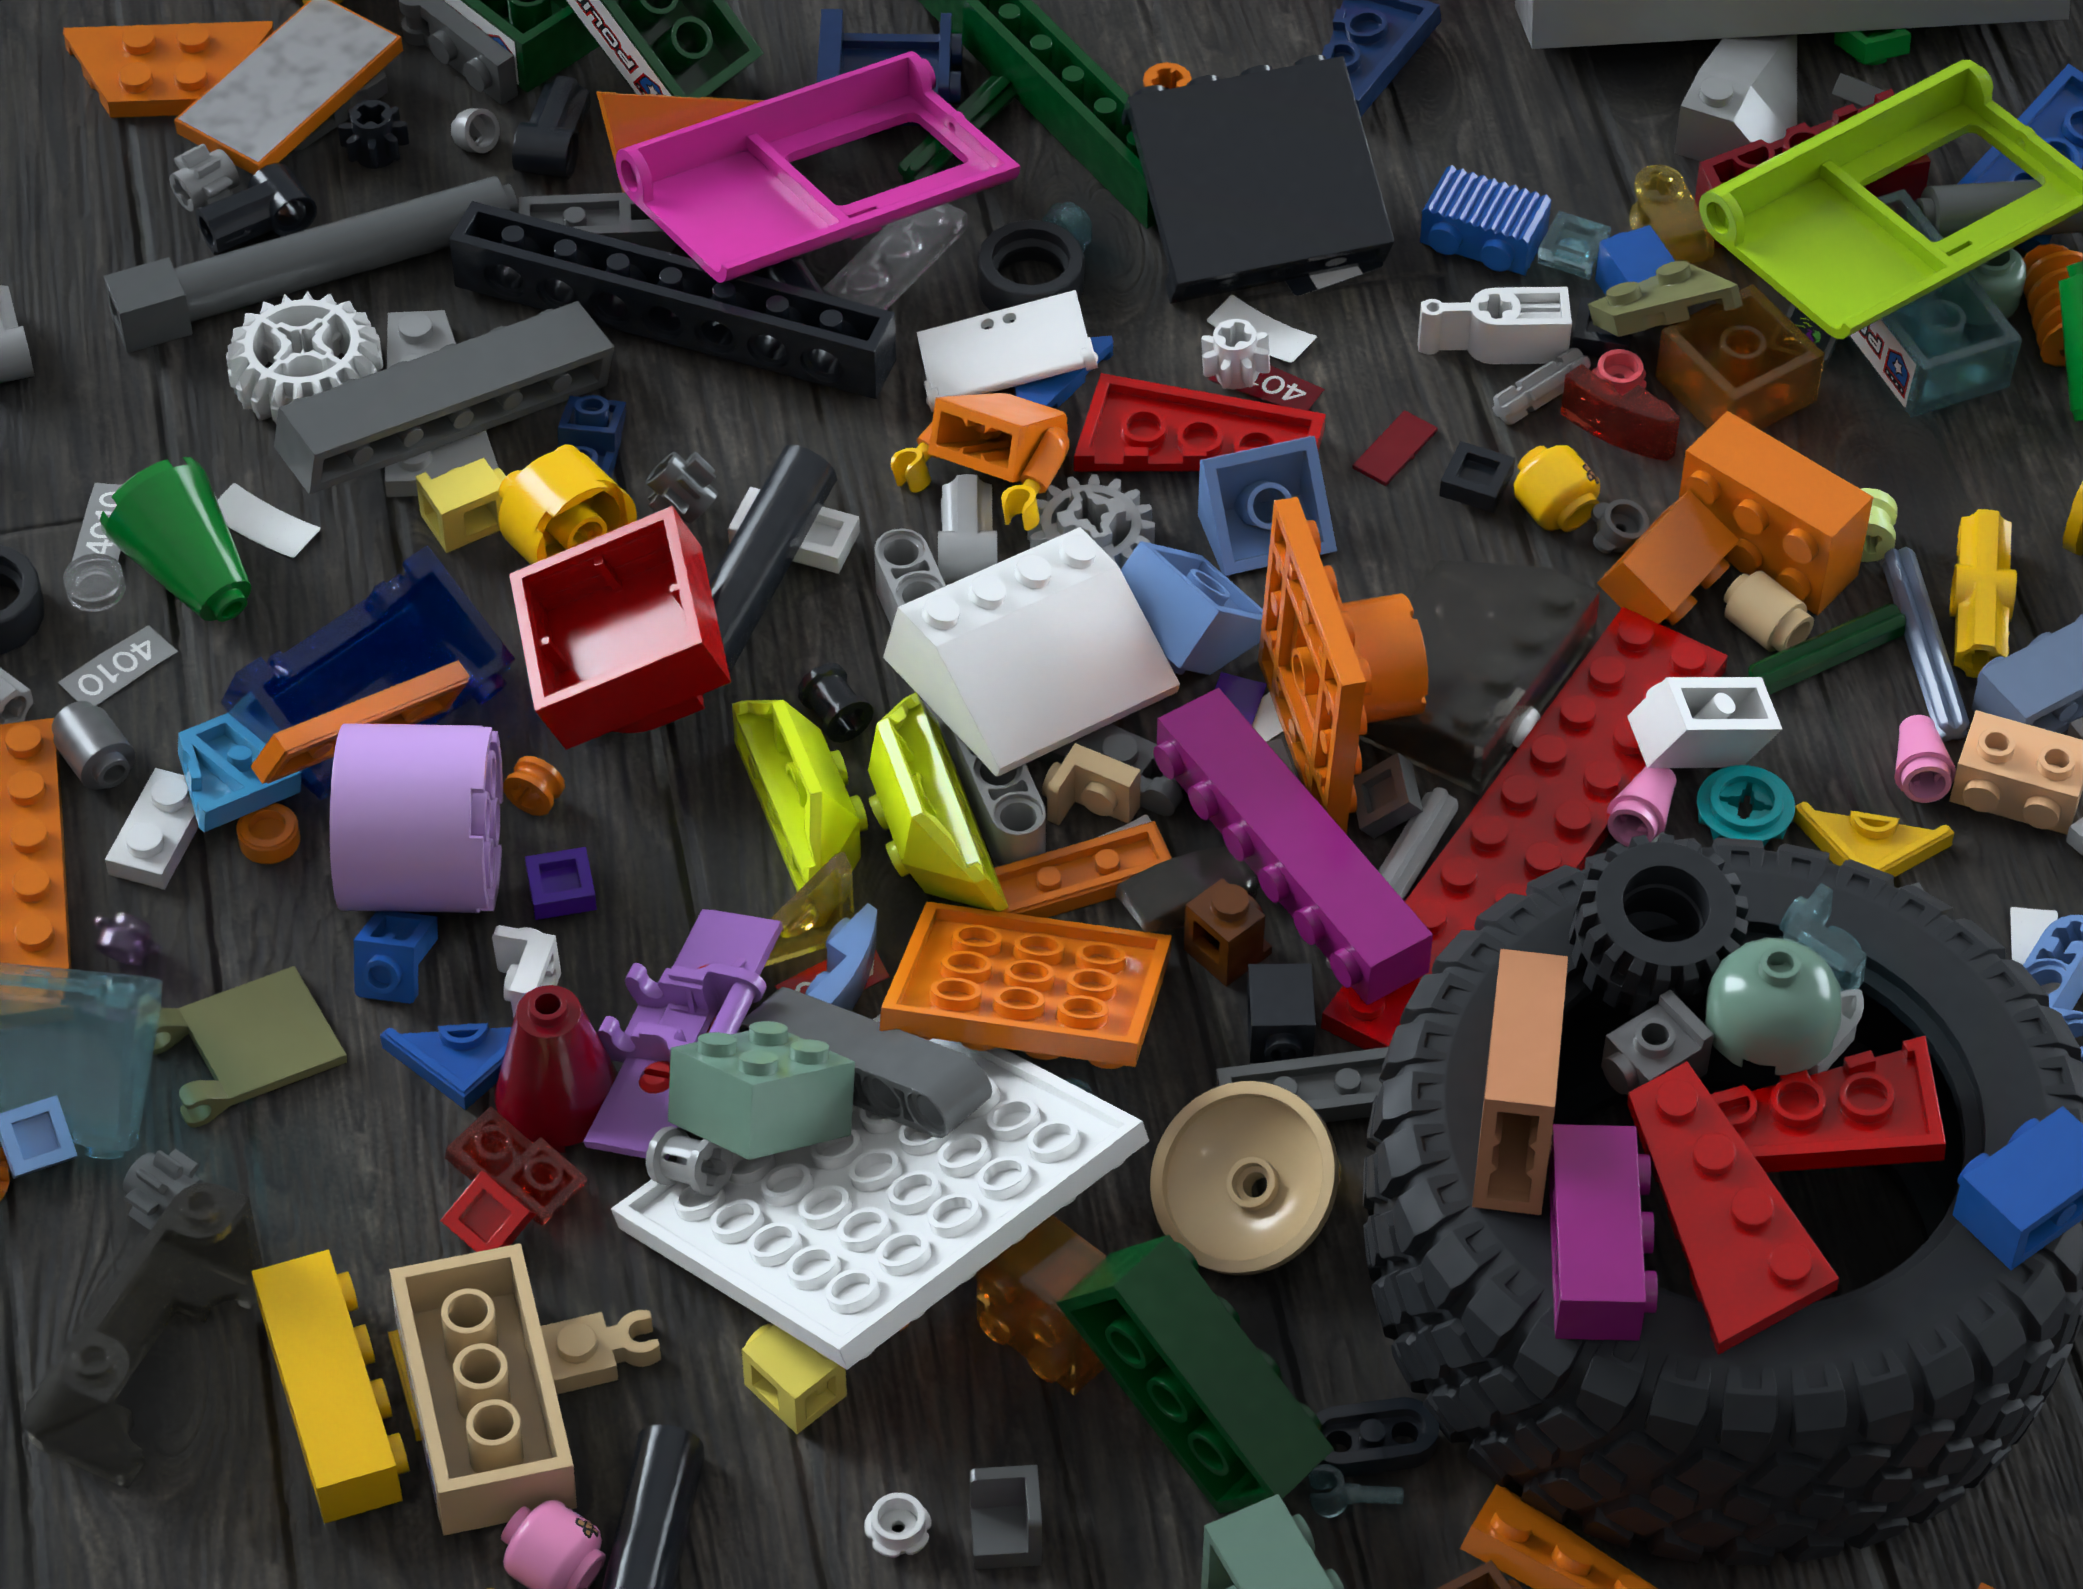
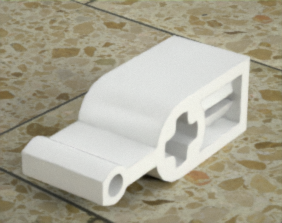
M1568 287L1488 288L1476 293L1471 302L1442 303L1437 299L1422 301L1418 331V351L1430 355L1437 353L1439 350H1468L1474 359L1488 364H1546L1551 360L1558 363L1556 357L1569 350L1572 320Z

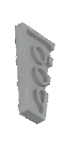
M445 310L388 313L387 369L398 362H408L436 352L446 345L456 344ZM486 430L386 466L385 487L387 497L418 496L415 476L424 472L433 479L454 468L465 466L481 458H485L492 470L499 468Z

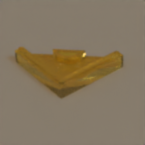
M845 852L835 854L771 918V920L781 921L783 930L764 967L826 948V940L834 926L843 918L852 919L854 917L852 867Z

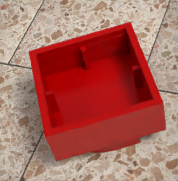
M673 506L509 574L534 709L565 750L611 731L639 733L674 722L705 709L704 693L731 683L702 547Z

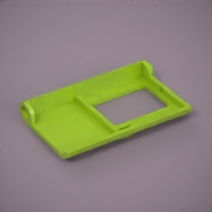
M1961 60L1707 191L1700 198L1699 211L1703 224L1716 241L1825 332L1836 339H1845L2083 211V170L2039 137L2031 127L2025 126L1992 100L1993 82L1989 73L1983 67L1971 60ZM1967 133L1981 136L2042 185L2040 188L1937 242H1931L1864 188V186Z

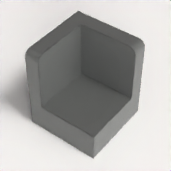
M1038 1465L974 1468L970 1470V1516L974 1570L1042 1566V1515Z

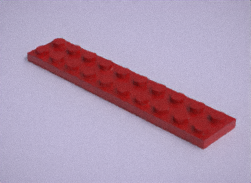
M1625 607L1621 608L1405 900V903L1433 934L1430 968L1427 974H1432L1435 959L1461 930H1475L1476 917L1507 894L1527 896L1526 888L1528 882L1564 865L1581 871L1584 870L1586 857L1593 856L1610 833L1607 825L1610 816L1607 813L1608 805L1646 766L1627 716L1646 698L1647 691L1654 685L1661 683L1666 677H1722L1726 671L1728 655L1666 626L1657 624ZM1423 976L1369 1005H1366L1352 987L1346 988L1342 986L1323 1011L1321 1028L1364 1050L1389 1047L1397 1026L1401 1025L1400 1018Z

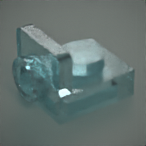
M1821 883L1809 899L1799 896L1791 904L1780 923L1779 929L1784 932L1783 939H1791L1809 946L1825 959L1831 967L1841 987V991L1858 989L1864 981L1867 953L1862 951L1858 941L1845 930L1836 926L1824 927V924L1831 915L1833 890Z

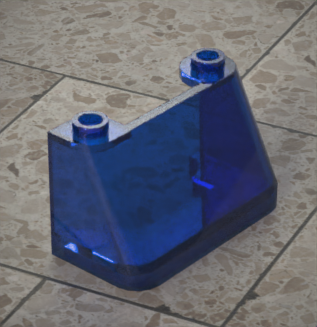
M427 545L403 561L402 566L406 570L404 576L399 574L387 583L382 581L373 588L369 597L284 654L279 650L271 655L266 663L260 656L236 672L221 700V705L227 713L267 744L274 733L459 660L470 676L467 685L446 712L414 724L435 725L474 698L478 705H481L499 693L507 685L506 680L502 676L510 668L515 658ZM334 757L300 771L302 773L301 783L319 800H323L331 795Z

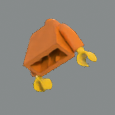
M1005 393L936 397L933 421L916 439L918 447L902 449L891 458V468L897 486H902L907 481L911 492L917 493L924 490L931 482L926 462L931 457L936 459L942 458L1012 483L1021 481L1023 485L1009 487L1002 494L1001 500L1005 525H1009L1015 515L1022 513L1024 530H1032L1040 521L1036 496L1038 493H1045L1069 450L1067 417L1063 411Z

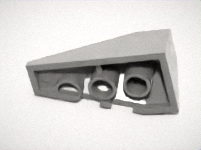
M1797 34L1723 38L1698 71L1681 104L1674 154L1702 162L1759 139L1772 143L1784 138L1786 129L1797 125Z

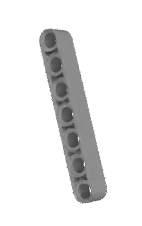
M904 528L892 529L883 533L877 539L874 547L876 593L892 628L899 606L945 587L946 584L927 542L919 533ZM924 701L927 708L939 722L977 825L995 863L998 866L1046 853L1045 806L1027 765L1024 764L996 777Z

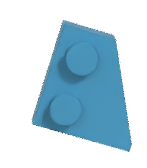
M229 713L178 733L179 759L197 823L203 832H207L301 792L302 773L300 771L269 784H262L251 769V765L266 743Z

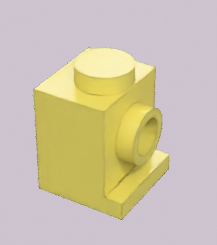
M485 458L462 467L454 468L433 479L426 472L415 476L420 514L446 553L500 531L499 510L503 499L499 496V487L506 476L500 468L492 470Z
M766 1324L757 1329L748 1339L745 1347L742 1348L744 1385L796 1434H799L847 1396L845 1368L774 1324Z

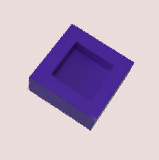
M586 847L525 856L526 873L535 920L597 910Z

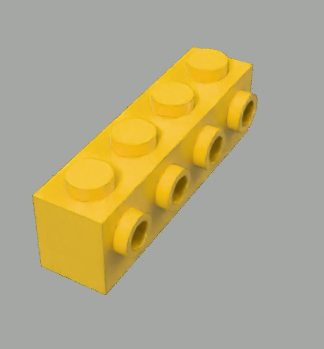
M329 1249L251 1271L261 1316L324 1524L403 1501L398 1475L410 1472L400 1433L387 1435L382 1419L392 1417V1410L383 1379L379 1378L370 1381L365 1365L375 1363V1356L366 1325L353 1327L349 1312L358 1310L359 1307L349 1271L336 1274Z

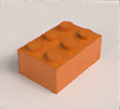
M1726 411L1686 450L1679 498L1690 490L1739 539L1738 543L1724 557L1737 570L1749 575L1756 571L1765 572L1807 605V610L1817 616L1858 576L1873 496L1729 411Z

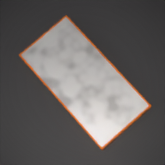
M309 0L174 119L176 133L197 145L205 144L210 152L216 149L223 150L230 157L234 165L254 175L266 165L279 163L396 58L403 51L402 38L332 0Z

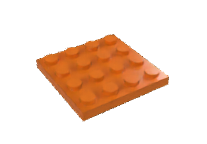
M926 901L882 1004L879 1031L900 1029L926 1040L934 1038L961 1042L963 1046L978 1051L991 1050L996 1047L1024 1051L1030 1057L1042 1060L1055 1059L1060 1056L1088 1060L1092 1065L1105 1069H1115L1122 1066L1136 1067L1169 963L1172 935Z

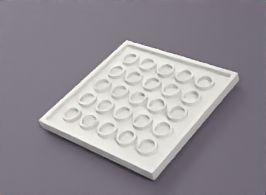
M880 1015L873 1020L880 1022ZM932 1038L929 1041L971 1057L986 1073L992 1086L991 1098L943 1138L933 1137L853 1105L851 1136L751 1160L731 1152L733 1154V1170L730 1179L716 1195H701L694 1192L691 1185L681 1182L663 1185L651 1179L612 1207L611 1210L619 1229L848 1370L858 1361L868 1357L875 1348L911 1321L921 1317L928 1308L961 1283L971 1279L977 1271L1010 1246L1020 1242L1030 1231L1059 1209L1073 1202L1080 1193L1108 1172L1123 1164L1129 1156L1147 1144L1149 1139L1142 1120L1004 1048L996 1047L991 1050L978 1051L963 1046L961 1042ZM703 1160L702 1166L713 1168L714 1163Z

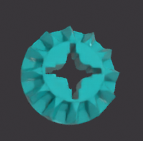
M1749 765L1729 766L1712 773L1701 784L1696 801L1699 824L1707 825L1710 828L1713 840L1723 837L1762 840L1763 846H1765L1772 838L1783 840L1788 826L1793 822L1795 813L1794 797L1786 783L1770 771ZM1745 795L1751 796L1752 812L1750 817L1742 819L1738 816L1740 802H1744Z

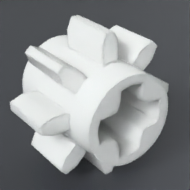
M1231 319L1219 322L1213 336H1202L1203 375L1205 377L1216 375V379L1222 385V388L1232 390L1245 387L1250 388L1256 381L1258 372H1270L1269 335L1267 332L1256 334L1254 326L1249 321Z

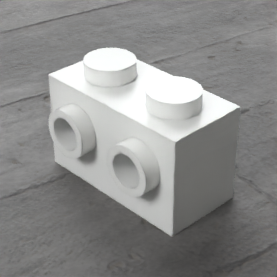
M1666 677L1661 683L1651 687L1646 693V698L1627 716L1647 768H1722L1745 765L1782 730L1762 677Z

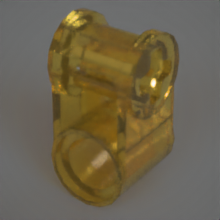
M1650 165L1643 168L1636 175L1634 190L1638 201L1632 206L1629 221L1631 227L1635 230L1651 225L1675 261H1687L1690 264H1695L1712 259L1714 255V238L1703 224L1699 208L1687 188L1683 176L1674 168L1666 165Z

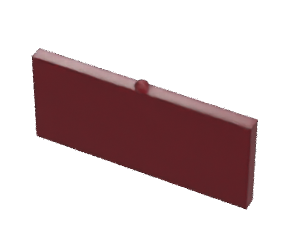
M1404 410L1353 464L1352 469L1387 486L1436 434L1438 427Z

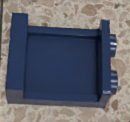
M821 9L817 83L913 51L921 59L924 58L931 64L936 77V87L933 91L948 104H961V71L951 70L952 66H962L963 36L962 33H952V13H941L939 34L844 33L843 9ZM907 122V123H903V124H900V125H897V126H921V125L918 124V123H915V122Z

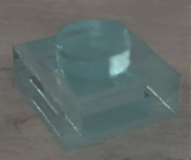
M1558 211L1539 246L1537 263L1590 280L1597 267L1600 241L1610 238L1611 227Z

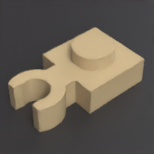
M648 1310L630 1312L622 1317L617 1325L606 1327L602 1312L541 1326L557 1394L618 1380L617 1363L627 1362L633 1366L645 1367L661 1360L658 1339L646 1342L633 1340L637 1335L653 1332L652 1317Z

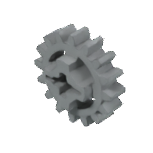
M1096 474L1091 475L1088 485H1080L1073 476L1068 477L1067 489L1064 491L1050 485L1047 489V501L1037 499L1040 517L1039 524L1034 529L1027 531V540H1030L1031 549L1081 527L1119 566L1120 570L1140 541L1152 544L1155 542V522H1152V507L1150 504L1140 505V491L1134 489L1125 494L1122 493L1121 480L1117 478L1110 482L1108 486H1102Z

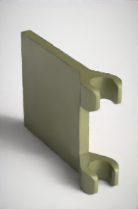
M295 966L180 1008H153L139 1016V1026L143 1032L140 1034V1042L145 1051L152 1055L163 1053L189 1034L214 1080L189 1082L179 1090V1098L183 1103L180 1107L181 1116L185 1123L193 1128L209 1123L232 1105L347 1063V1054Z

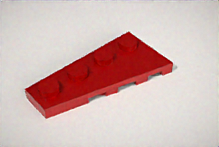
M1101 373L1074 454V471H1200V460L1308 436H1315L1319 451L1325 430L1326 414Z
M1926 1035L1903 1041L1902 1050L1874 1057L1870 1050L1844 1057L1843 1066L1812 1075H1809L1807 1070L1780 1075L1779 1082L1776 1085L1754 1091L1742 1085L1711 1094L1765 1172L1943 1161L1945 1158L1946 1140Z
M1688 1061L1628 1093V1107L1637 1128L1644 1152L1650 1155L1653 1177L1661 1188L1668 1208L1667 1216L1675 1238L1680 1241L1690 1269L1689 1277L1698 1302H1702L1710 1324V1335L1718 1355L1837 1290L1839 1277Z

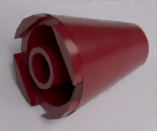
M546 985L532 989L521 998L516 1008L495 1090L496 1109L507 1134L528 1149L550 1154L565 1153V1146L584 1141L618 1075L617 1069L581 1003L570 990L560 986Z

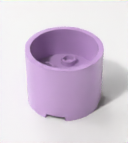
M342 724L335 746L330 795L331 874L334 896L339 910L460 913L494 911L499 889L502 847L498 844L500 838V804L503 802V774L498 731H492V727L473 725Z

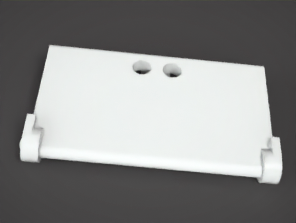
M1076 290L917 332L927 381H924L927 394L926 403L930 406L931 412H934L936 397L988 394L1086 368L1087 371L1098 368V355L1094 352L1090 337H1087Z

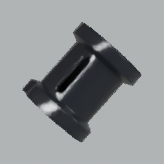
M829 662L812 669L803 677L798 685V699L806 708L816 711L823 721L822 728L825 735L833 742L842 743L857 737L872 721L874 714L872 705L863 696H856L847 684L846 671L837 663Z

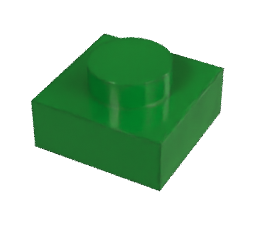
M1904 28L1835 32L1834 44L1852 55L1857 62L1862 64L1879 65L1885 63L1887 58L1910 53L1911 33Z

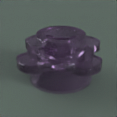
M116 913L113 920L103 916L95 917L93 924L102 930L95 947L105 956L124 964L141 966L147 953L159 954L161 946L151 939L152 933L149 932L151 927L145 921L125 913Z

